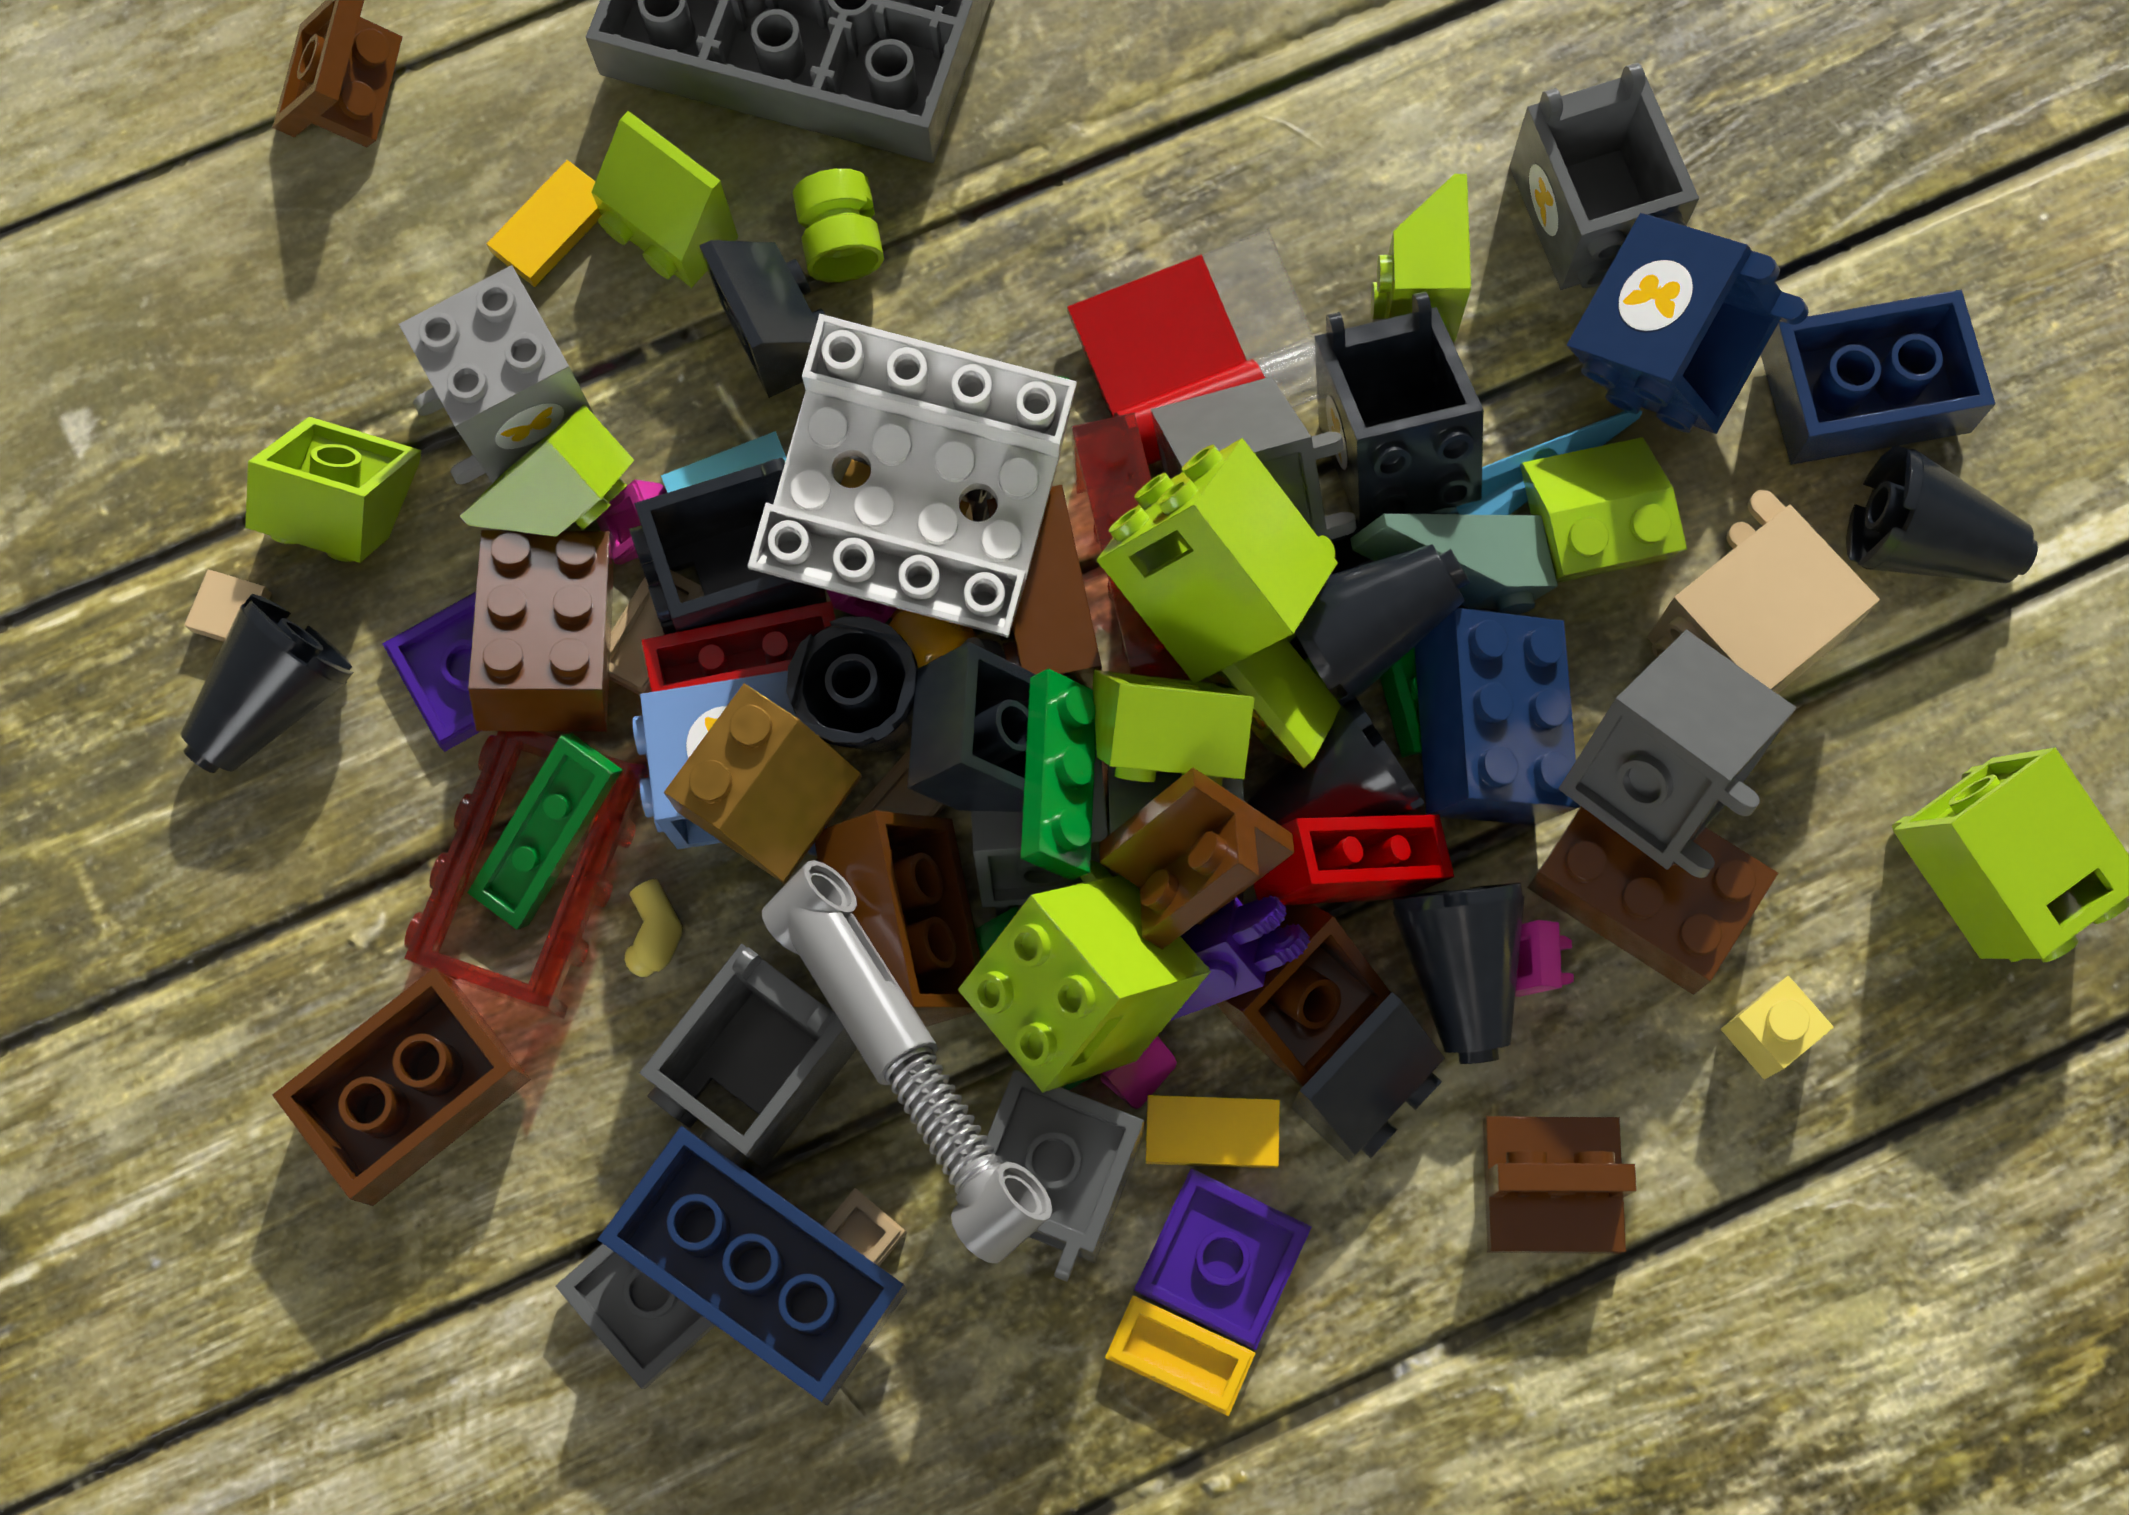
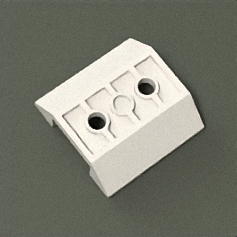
M819 314L802 374L806 390L775 500L773 504L765 503L748 568L1009 637L1025 587L1057 469L1077 382ZM849 456L861 457L871 467L869 479L863 485L856 488H846L834 479V469L837 463ZM975 489H982L991 493L998 505L994 515L981 522L969 520L962 514L959 508L963 496Z

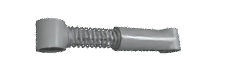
M815 860L808 861L762 909V919L766 928L782 946L795 954H799L878 1083L881 1085L892 1084V1092L898 1094L899 1103L905 1104V1113L911 1114V1122L918 1125L917 1131L919 1134L924 1135V1143L930 1145L929 1150L931 1154L937 1155V1164L943 1165V1173L950 1175L949 1183L955 1185L954 1190L957 1193L956 1201L958 1203L953 1208L951 1218L952 1225L959 1239L978 1258L988 1263H999L1050 1218L1052 1213L1051 1200L1042 1184L1026 1168L1012 1162L1003 1163L1000 1156L993 1154L994 1146H985L988 1138L987 1136L979 1135L981 1126L972 1125L975 1117L973 1115H966L968 1111L967 1105H959L962 1097L961 1095H953L956 1089L955 1085H947L949 1076L940 1075L943 1070L942 1065H934L937 1059L935 1054L938 1049L936 1042L852 913L857 906L856 896L852 888L833 868Z

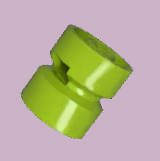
M834 168L816 172L796 184L792 193L798 222L806 228L801 240L808 274L820 281L845 282L862 278L877 270L883 263L884 256L878 226L872 220L875 211L868 177L860 171Z

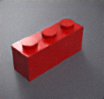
M832 601L642 639L651 691L656 692L788 671V666L799 644L809 634L814 636L830 626V621L836 619Z
M1439 814L1296 818L1281 825L1293 835L1294 854L1254 883V889L1258 900L1271 895L1272 897L1276 896L1283 905L1386 900L1414 894L1455 876Z

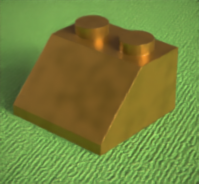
M744 683L665 789L664 794L679 814L785 884L862 775L800 719Z

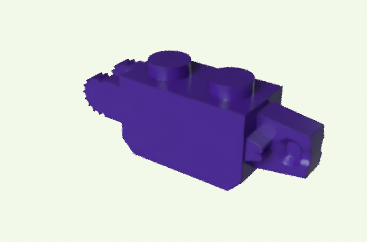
M1270 895L1267 898L1263 897L1262 900L1257 899L1244 905L1236 897L1202 924H1195L1181 935V938L1211 972L1170 1021L1264 986L1267 971L1285 965L1287 961L1292 962L1293 959H1298L1299 955L1304 954L1303 951L1308 948L1307 944L1310 943L1308 940L1310 937L1299 924L1295 925L1293 923L1290 926L1287 924L1284 928L1279 927L1275 929L1277 926H1280V923L1285 920L1284 916L1287 915L1285 912L1287 909L1276 896L1272 897Z

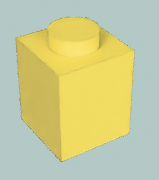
M1788 975L1724 1025L1721 1031L1765 1080L1785 1069L1834 1027Z

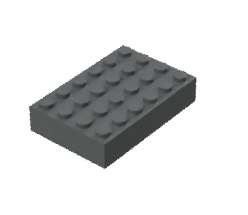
M600 0L585 38L598 72L602 76L934 163L990 0Z

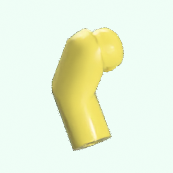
M658 879L645 881L633 888L629 893L643 920V924L633 945L628 947L625 952V963L629 971L639 977H648L655 971L663 970L670 963L682 936V925Z

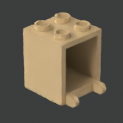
M1759 490L1750 498L1748 510L1762 527L1755 531L1745 522L1733 524L1726 535L1727 542L1733 550L1672 599L1647 638L1653 644L1652 650L1657 658L1687 629L1778 694L1840 644L1880 599L1791 504L1785 507L1770 491Z

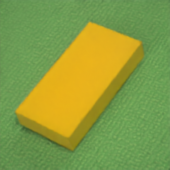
M566 160L486 243L490 252L508 267L512 265L518 275L533 287H536L598 222L601 214L591 193L595 181L569 160Z
M1148 1095L1146 1164L1277 1169L1279 1167L1280 1100Z
M1132 1295L1105 1359L1229 1416L1256 1353Z

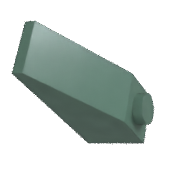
M1383 514L1350 538L1352 550L1373 561L1430 544L1435 546L1439 554L1451 549L1470 581L1469 584L1459 589L1465 599L1461 605L1469 609H1497V613L1523 614L1535 608L1536 599L1558 586L1542 516Z

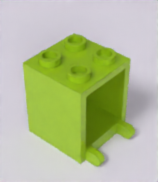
M1243 438L1218 451L1215 445H1209L1185 463L1181 474L1170 479L1166 473H1162L1146 483L1134 496L1138 502L1137 507L1126 512L1109 528L1108 531L1113 539L1097 558L1100 566L1194 684L1294 634L1338 563L1334 558L1335 549L1330 539L1324 535L1319 537L1316 535Z
M2056 747L1993 757L1983 765L1973 766L1962 774V780L1914 815L1904 816L1892 825L1893 832L1980 959H2009L2011 962L2022 959H2041L2042 962L2053 961L2071 951L2079 942L2075 935L2092 922L2100 924L2109 921L2129 907V900L2127 898L2129 896V854Z
M1092 860L1090 873L1081 876L1084 883L1030 895L958 989L1042 1093L1137 1061L1211 972L1181 936L1163 950L1142 937L1140 890L1135 884L1121 875L1112 876L1104 866Z

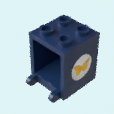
M1640 213L1569 339L1567 346L1584 364L1581 372L1592 381L1603 385L1608 390L1605 398L1616 407L1633 414H1638L1641 407L1656 412L1658 419L1682 432L1689 433L1693 426L1717 434L1778 323L1781 321L1791 325L1799 324L1807 318L1809 309L1802 298L1780 290L1775 283L1780 269L1771 256L1752 251L1747 244Z

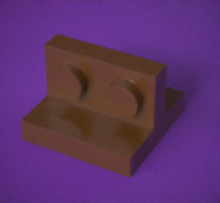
M325 0L299 26L272 128L295 138L312 123L364 147H369L377 139L403 36L360 17L364 0Z
M1191 768L1099 843L1100 863L1140 887L1142 937L1163 950L1195 924H1202L1294 854L1293 835L1288 830L1195 768Z
M1486 1116L1483 1119L1487 1253L1622 1254L1626 1252L1623 1198L1636 1192L1635 1164H1622L1620 1117Z

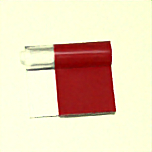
M1269 228L1067 306V312L1120 439L1136 470L1161 460L1151 409L1268 377L1273 378L1292 408L1317 399L1314 336L1323 333H1313Z

